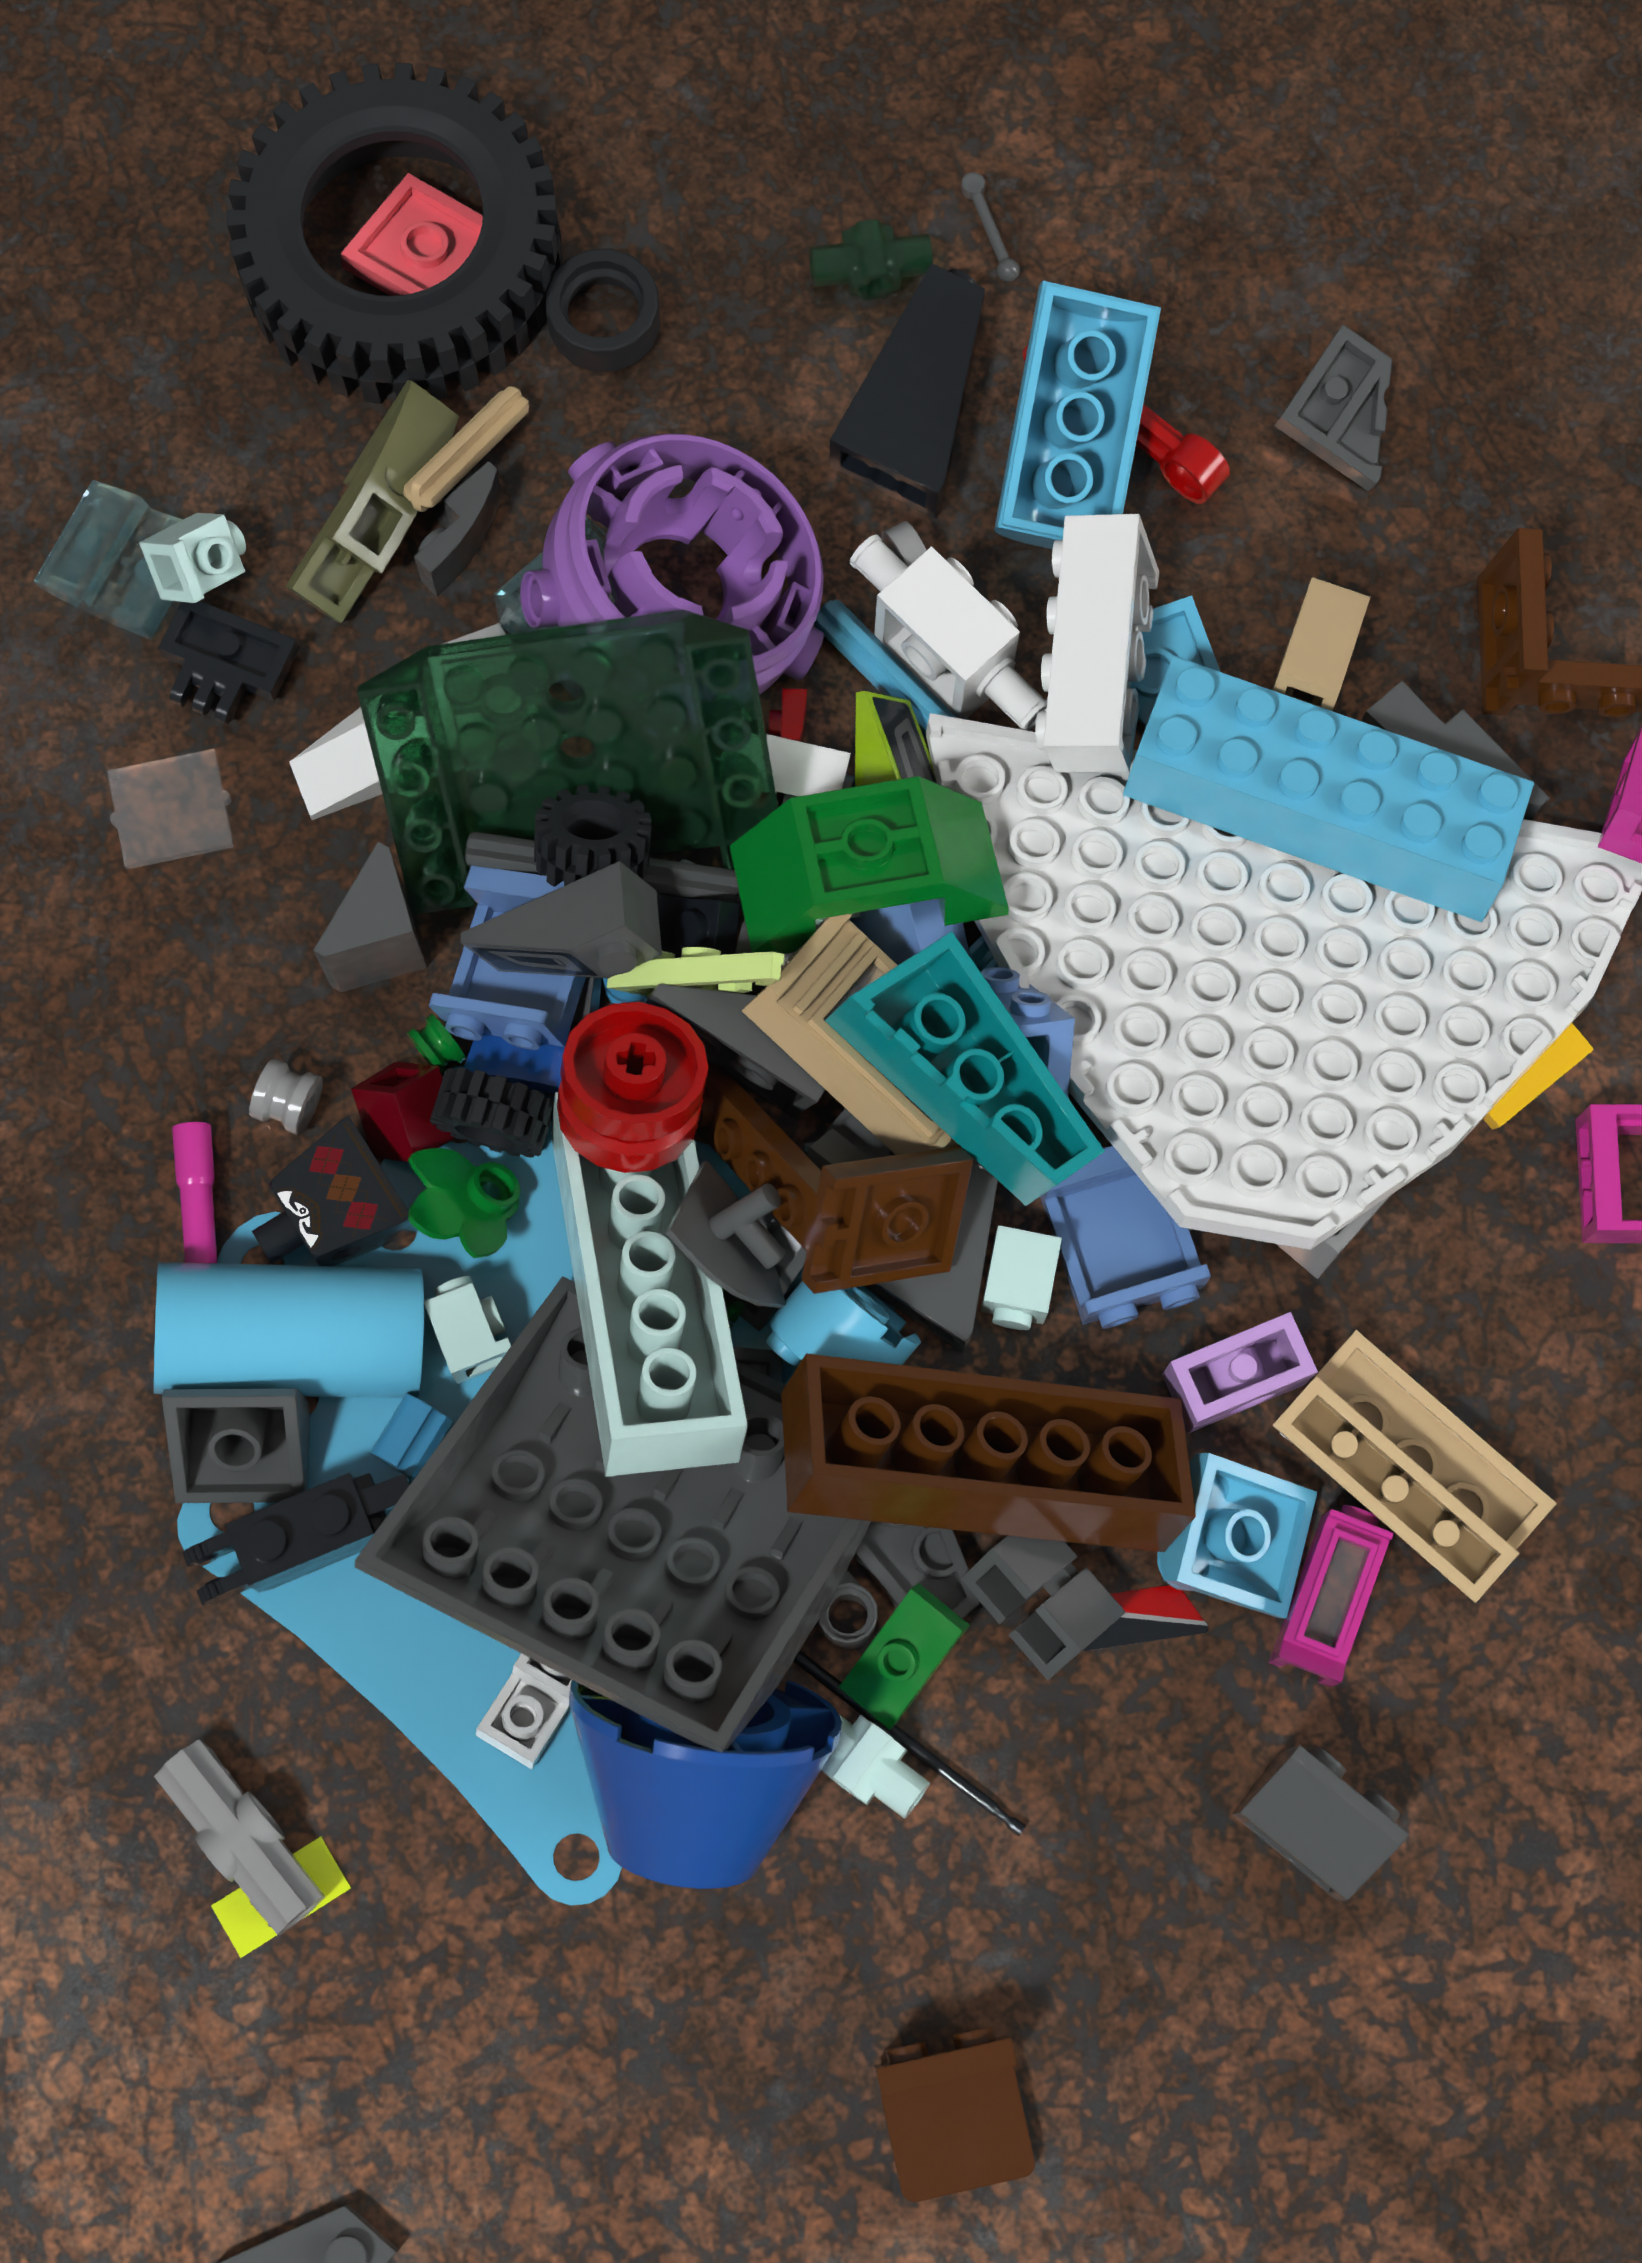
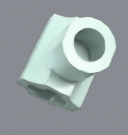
M840 1715L842 1727L839 1743L821 1771L865 1805H868L875 1796L905 1819L924 1796L930 1786V1782L901 1761L907 1750L874 1723L860 1715L855 1723L852 1724Z

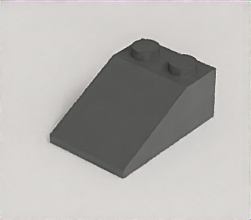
M658 984L642 1003L666 1008L691 1025L705 1046L708 1063L722 1066L736 1082L790 1117L794 1118L817 1103L825 1089L742 1012L755 995ZM832 1009L824 1018V1020H826L835 1010Z

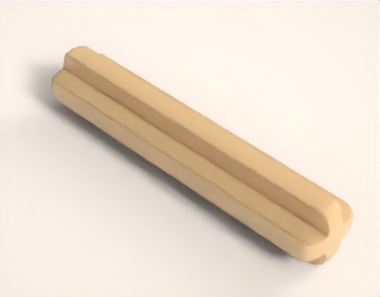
M508 386L505 390L499 391L404 485V497L412 502L414 509L424 512L428 508L434 507L529 412V401L522 397L520 389Z

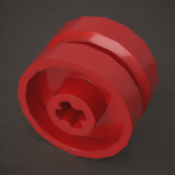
M642 1002L610 1004L587 1014L569 1033L562 1055L561 1083L558 1090L557 1111L560 1129L573 1149L599 1167L623 1173L653 1171L676 1160L693 1142L700 1119L703 1103L702 1096L709 1069L703 1042L688 1022L666 1008Z

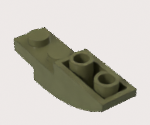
M407 380L343 481L348 488L285 587L333 621L342 623L372 574L384 571L418 512L413 508L412 502L404 497V485L452 439L459 415L412 380Z

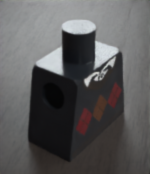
M347 1116L271 1180L269 1186L285 1211L252 1230V1233L272 1264L305 1244L319 1266H336L410 1236L418 1230L409 1222V1211L350 1116Z

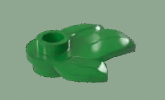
M424 1149L411 1154L408 1161L426 1189L418 1195L410 1206L408 1212L409 1222L417 1230L430 1238L446 1240L459 1237L464 1249L473 1258H482L496 1253L507 1240L506 1222L511 1219L519 1207L521 1189L514 1173L507 1167L494 1162H486L479 1166H474L460 1153L450 1149Z

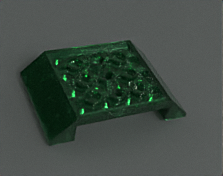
M682 609L426 646L360 684L357 689L412 915L475 906V900L464 889L470 867L465 862L466 843L470 833L480 832L535 841V814L537 809L542 808V801L548 796L557 800V791L565 788L572 795L577 794V786L588 785L589 792L598 793L599 786L610 787V796L614 797L620 791H624L630 794V803L639 800L645 805L644 813H650L652 826L650 855L720 846L724 869L734 870L730 845L779 807L749 630ZM570 680L579 684L584 693L575 701L561 702L556 700L549 693L548 689L555 682ZM571 737H583L594 744L595 750L589 756L574 758L567 755L560 746Z

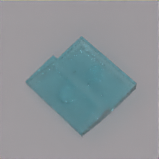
M92 480L34 582L39 588L89 614L151 640L173 601L161 600L139 542L183 519L151 509L139 495Z

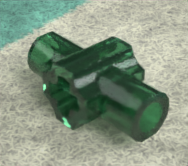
M879 220L857 222L855 226L842 231L841 243L809 247V266L813 286L819 287L848 283L850 295L861 297L863 301L885 298L889 293L900 289L901 277L925 275L931 263H933L929 234L894 237L892 226L882 224Z

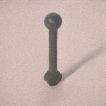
M968 173L961 182L962 194L974 202L999 262L997 266L998 277L1004 282H1013L1020 274V267L1016 260L1009 258L983 196L985 180L979 173Z

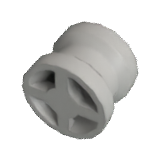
M276 1058L271 1059L256 1083L250 1102L249 1115L251 1118L262 1122L269 1119L277 1120L283 1123L287 1132L298 1136L301 1135L308 1127L318 1106L323 1088L322 1076L312 1072L299 1075L291 1072L286 1062Z

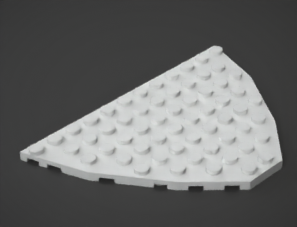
M930 713L928 719L926 739L937 784L982 802L1009 907L1008 915L976 920L975 923L998 966L1015 970L1020 974V988H1029V984H1031L1038 991L1050 996L1054 1003L1075 1018L1069 1093L1179 1227L1311 1250L1446 1158L1588 1006L1621 938L1620 935L1630 913L1642 892V863L1599 848L1598 843L1601 833L1523 819L1504 884L1483 922H1479L1123 796L1130 772H1055L1045 749H1038L1036 734L1033 731ZM1134 749L1132 754L1130 771L1137 753V750Z

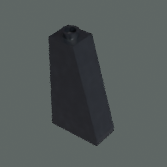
M931 263L830 439V467L934 518H937L942 509L983 312L985 289L978 286L976 281L968 274L956 269L947 271Z

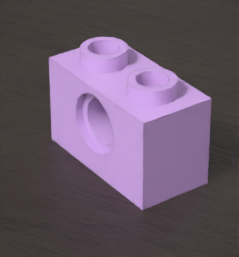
M1291 1312L1171 1361L1162 1373V1376L1172 1398L1181 1399L1184 1425L1189 1434L1304 1386L1318 1371Z

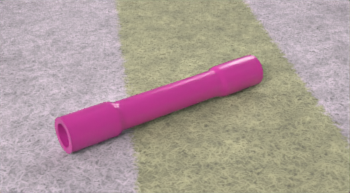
M206 1122L177 1124L172 1127L176 1183L180 1189L185 1263H218L212 1191L215 1174L211 1124Z

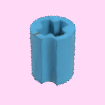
M405 1394L370 1453L400 1473L408 1474L414 1480L442 1442L453 1421L420 1399L410 1394Z

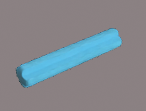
M830 600L821 607L814 626L824 632V636L882 695L910 700L922 735L925 738L930 713L956 718L841 601Z

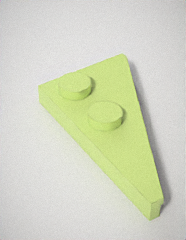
M682 948L681 958H675V954L662 951L661 956L636 966L630 972L608 978L607 988L646 997L658 984L743 994L752 991L753 982H755V985L768 986L775 984V981H780L784 954L758 952L721 955V951L716 949Z

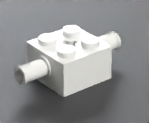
M873 535L866 539L850 558V565L863 574L880 591L877 594L874 635L956 718L967 719L990 698L1019 726V729L1031 730L1036 725L1038 712L1047 710V699H1044L1013 669L1020 631L1017 629L1018 624L1012 613L999 601L992 600L989 602L973 587V579L966 568L954 558L949 557L945 560L932 546L908 567L881 541L882 539L878 535Z

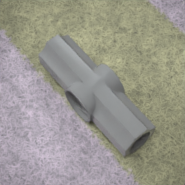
M198 1739L193 1744L180 1750L154 1775L155 1779L198 1832L194 1835V1838L207 1858L228 1881H236L249 1898L253 1907L268 1922V1926L272 1927L277 1935L283 1934L300 1922L326 1898L282 1840L285 1838V1835L273 1817L249 1791L243 1792L230 1775L228 1769L224 1768L211 1747H208L203 1740Z

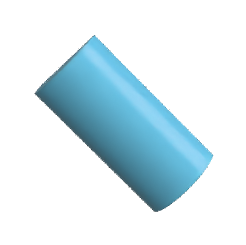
M1042 281L1039 284L994 531L997 534L1022 543L1053 549L1055 540H1063L1065 516L1123 514L1161 307L1047 281Z
M158 1262L154 1394H163L164 1389H298L303 1396L403 1398L405 1394H410L418 1398L421 1384L424 1334V1285L422 1269Z

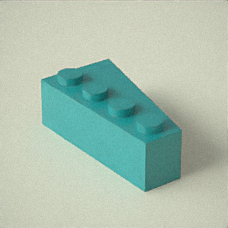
M952 931L851 995L825 1020L827 1024L1025 1206L1105 1152Z

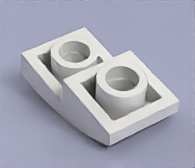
M521 1653L513 1665L511 1676L477 1727L476 1736L528 1768L533 1769L570 1709L569 1693L572 1679Z

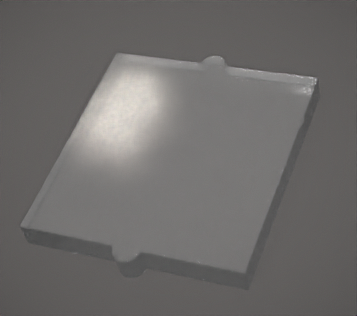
M215 749L107 770L115 811L110 815V821L114 827L118 828L126 869L234 848L226 807L231 803V797L226 790H223Z

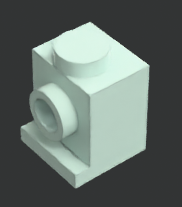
M195 513L139 542L161 600L196 603L204 598L203 594L245 572L240 555L246 551L244 536L236 524L226 520L224 514Z
M471 1276L455 1278L441 1284L434 1290L436 1297L424 1301V1305L450 1373L456 1383L459 1384L494 1370L512 1345L508 1337L496 1341V1335L506 1332L492 1295L480 1300Z

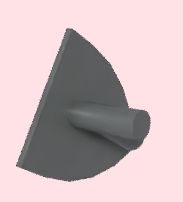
M704 1161L676 1211L666 1234L710 1280L732 1295L757 1306L782 1308L786 1305L775 1265L784 1257L786 1251L758 1220L781 1205L778 1191L771 1184L766 1183L739 1200L708 1161Z

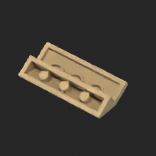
M1357 1330L1353 1332L1272 1425L1474 1603L1483 1596L1519 1555L1517 1548L1557 1504Z

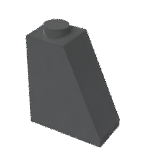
M975 1159L973 1160L950 1272L866 1285L886 1303L961 1353L968 1346L973 1333L998 1182Z

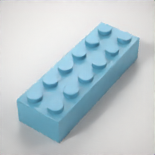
M1172 656L1138 747L1123 796L1483 922L1504 884L1534 782Z

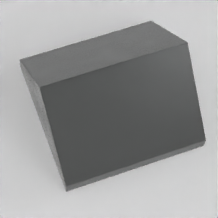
M377 842L313 950L330 986L340 992L427 968L402 880L390 848L380 842Z
M164 1389L162 1404L175 1503H274L308 1490L310 1402L298 1389Z

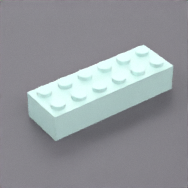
M555 1092L551 1138L605 1475L607 1477L739 1463L748 1425L722 1287L710 1280L666 1234L699 1169L695 1141L693 1140L676 1160L653 1171L623 1173L599 1167L577 1153L562 1133L557 1111L558 1092Z

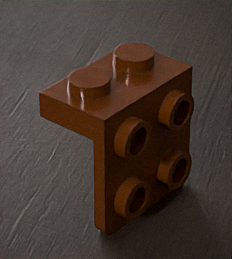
M993 2026L953 2034L955 2047L928 2053L926 2041L890 2048L886 2050L888 2062L874 2065L901 2192L904 2198L910 2202L925 2201L1029 2176L1035 2168V2158L1014 2069L1018 2065L1012 2039L1007 2035L995 2037Z

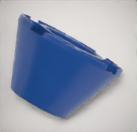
M574 1680L571 1682L569 1705L610 1856L618 1865L640 1877L686 1888L713 1889L731 1887L744 1883L754 1876L839 1743L842 1727L839 1713L828 1701L815 1692L789 1680L786 1682L785 1692L775 1689L730 1747L721 1753L704 1748Z

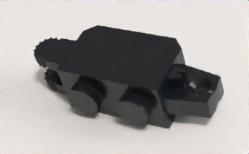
M347 1473L226 1523V1532L190 1546V1548L185 1549L182 1553L187 1567L209 1564L217 1558L235 1551L242 1570L225 1577L213 1579L197 1590L201 1604L210 1605L251 1588L257 1592L274 1589L360 1553L412 1483L410 1477L404 1473L375 1485L370 1473L356 1478L351 1473Z

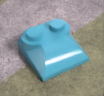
M1195 1453L1189 1462L1196 1517L1165 1552H1157L1158 1568L1163 1581H1166L1170 1586L1178 1590L1196 1591L1254 1611L1287 1619L1317 1492L1211 1453Z

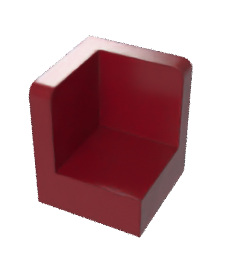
M395 1061L351 1088L367 1142L374 1157L409 1162L408 1159L411 1154L419 1150L439 1148L455 1138L450 1136V1132H443L436 1128L437 1125H433L430 1122L432 1110L443 1080L439 1066Z

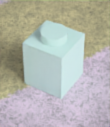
M998 1225L980 1312L992 1314V1322L1005 1328L1030 1330L1031 1323L1043 1325L1049 1310L1062 1238Z

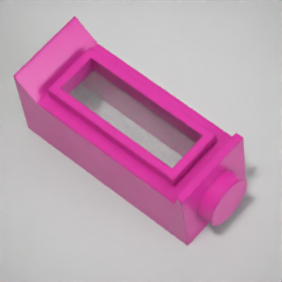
M1343 1505L1341 1512L1330 1509L1321 1516L1292 1596L1287 1619H1284L1268 1663L1280 1668L1290 1664L1320 1676L1318 1683L1328 1687L1342 1682L1350 1651L1388 1544L1394 1534L1378 1527L1380 1520L1374 1514L1354 1506Z

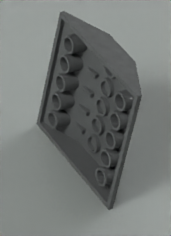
M562 1276L355 1560V1568L704 1748L723 1753L730 1747L780 1684L839 1586L871 1521L787 1512L781 1392L786 1385L736 1361L748 1425L739 1463L606 1477L575 1282Z

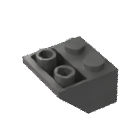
M1299 1745L1281 1751L1232 1815L1336 1901H1348L1403 1844L1409 1834L1396 1824L1401 1814L1388 1801L1370 1789L1363 1795L1341 1779L1347 1770L1333 1756L1316 1745H1313L1310 1751Z

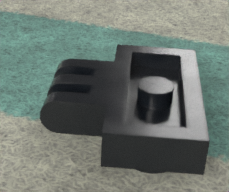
M201 601L196 603L180 602L158 647L163 658L183 665L171 689L170 702L181 707L185 706L194 687H198L199 689L192 703V711L206 716L217 695L221 696L214 718L227 725L232 721L246 691L273 702L275 701L300 649L297 640Z

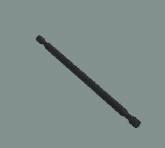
M799 1650L793 1660L794 1663L866 1719L890 1735L907 1751L984 1811L1004 1822L1011 1832L1018 1837L1020 1836L1026 1825L1017 1818L1010 1817L1001 1810L995 1801L900 1727L895 1725L889 1730L838 1688L842 1682Z

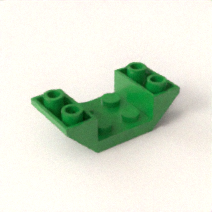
M920 776L790 798L730 845V853L751 953L777 952L786 954L796 952L816 931L815 920L933 899H938L945 926L1008 915L1009 911L982 802Z

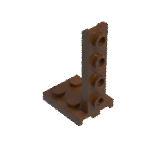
M1518 528L1478 576L1483 714L1506 716L1516 705L1538 706L1539 711L1548 714L1566 713L1575 708L1598 710L1601 716L1611 718L1642 712V665L1548 659V648L1554 634V618L1552 612L1546 611L1545 590L1551 578V557L1549 553H1544L1543 529Z
M708 1063V1075L696 1131L751 1192L766 1183L771 1184L778 1191L781 1205L771 1211V1213L805 1249L806 1257L801 1280L814 1294L950 1272L974 1160L961 1146L823 1165L822 1170H820L722 1066Z

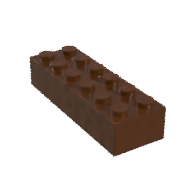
M808 1353L805 1354L781 1392L787 1512L1165 1552L1196 1517L1181 1399Z

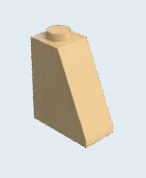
M1312 577L1272 690L1333 711L1370 596Z

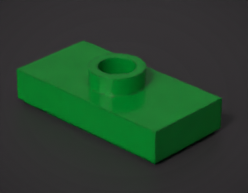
M917 1583L910 1589L838 1688L890 1730L898 1723L970 1625L922 1585Z

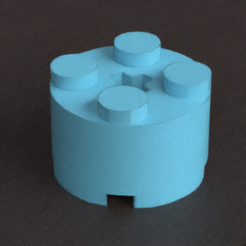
M803 1281L785 1301L786 1305L779 1308L770 1319L769 1323L773 1332L766 1339L769 1347L792 1365H797L800 1360L802 1361L806 1353L903 1365L921 1343L916 1333L907 1337H903L899 1333L907 1322L867 1286L814 1294Z

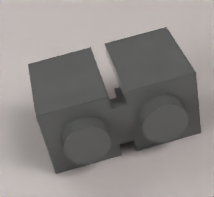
M1007 1536L980 1559L961 1580L999 1625L1043 1588L1050 1594V1598L1042 1603L1031 1616L1009 1634L1011 1639L1048 1681L1126 1612L1087 1567L1081 1572L1077 1571L1071 1564L1077 1558V1555L1065 1542Z

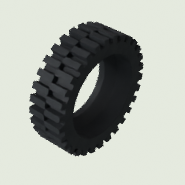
M377 63L363 65L362 71L365 82L350 85L345 70L329 75L333 91L321 96L314 82L300 89L299 93L303 108L298 112L286 100L273 110L278 130L274 132L261 123L252 134L257 155L243 150L236 163L242 181L231 179L228 196L233 210H226V220L231 237L229 244L253 317L257 318L260 330L269 344L275 341L279 355L285 362L292 367L299 360L304 377L317 385L327 372L332 391L336 394L349 398L354 382L360 383L365 402L381 404L384 388H394L397 398L407 380H412L420 387L428 386L430 394L437 400L448 398L445 381L458 377L464 392L479 386L476 370L478 366L485 364L492 375L496 376L507 368L504 347L507 345L520 356L530 345L527 325L540 331L547 319L545 292L553 273L562 265L560 244L562 241L549 164H544L543 150L536 137L528 139L526 122L515 111L506 118L504 100L492 91L480 102L477 83L461 75L454 90L449 89L445 69L429 66L424 82L415 79L412 63H395V79H382L379 64ZM390 157H421L449 164L470 175L483 203V220L478 240L468 258L453 274L428 289L400 296H379L354 290L326 273L313 258L306 245L303 232V219L306 207L328 183L361 164Z

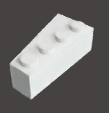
M1140 514L1065 516L1063 540H1055L1052 549V568L1055 578H1059L1057 596H1050L1047 603L1049 634H1054L1052 653L1044 654L1041 663L1042 687L1045 692H1048L1047 710L1039 711L1036 717L1035 734L1038 749H1045L1055 772H1130L1139 713L1138 693L1135 688H1130L1131 682L1144 680L1146 658L1141 632H1151L1154 612L1152 605H1149V589H1157L1159 569Z

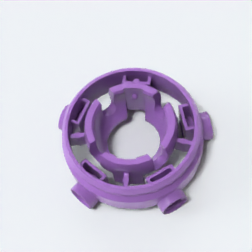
M664 433L648 435L630 440L619 446H616L614 442H605L590 449L574 461L568 470L574 484L555 512L547 530L543 548V569L527 571L521 580V606L526 622L530 627L559 626L569 643L594 671L625 693L643 701V726L646 731L659 737L681 738L692 735L699 729L700 712L724 710L741 705L767 690L783 673L799 682L804 678L813 664L824 638V632L812 627L817 618L823 595V565L814 531L805 513L793 495L774 474L756 460L731 446L715 440L687 434ZM683 478L696 482L692 491L685 497L668 498L673 488L680 484ZM586 514L594 521L608 528L604 545V563L597 539L586 540ZM700 532H703L715 541L728 555L716 569L723 586V605L718 617L710 624L699 628L704 618L702 606L684 598H678L666 589L652 574V570L645 560L643 553L635 551L638 547L658 539H671L689 544ZM776 550L781 561L776 560L770 563L769 572L761 579L764 561ZM785 576H787L789 587L780 597ZM610 593L612 594L613 598L615 599L614 604H613V603L611 602V600L608 598V596H609ZM735 642L746 659L721 661V652L710 649H716Z

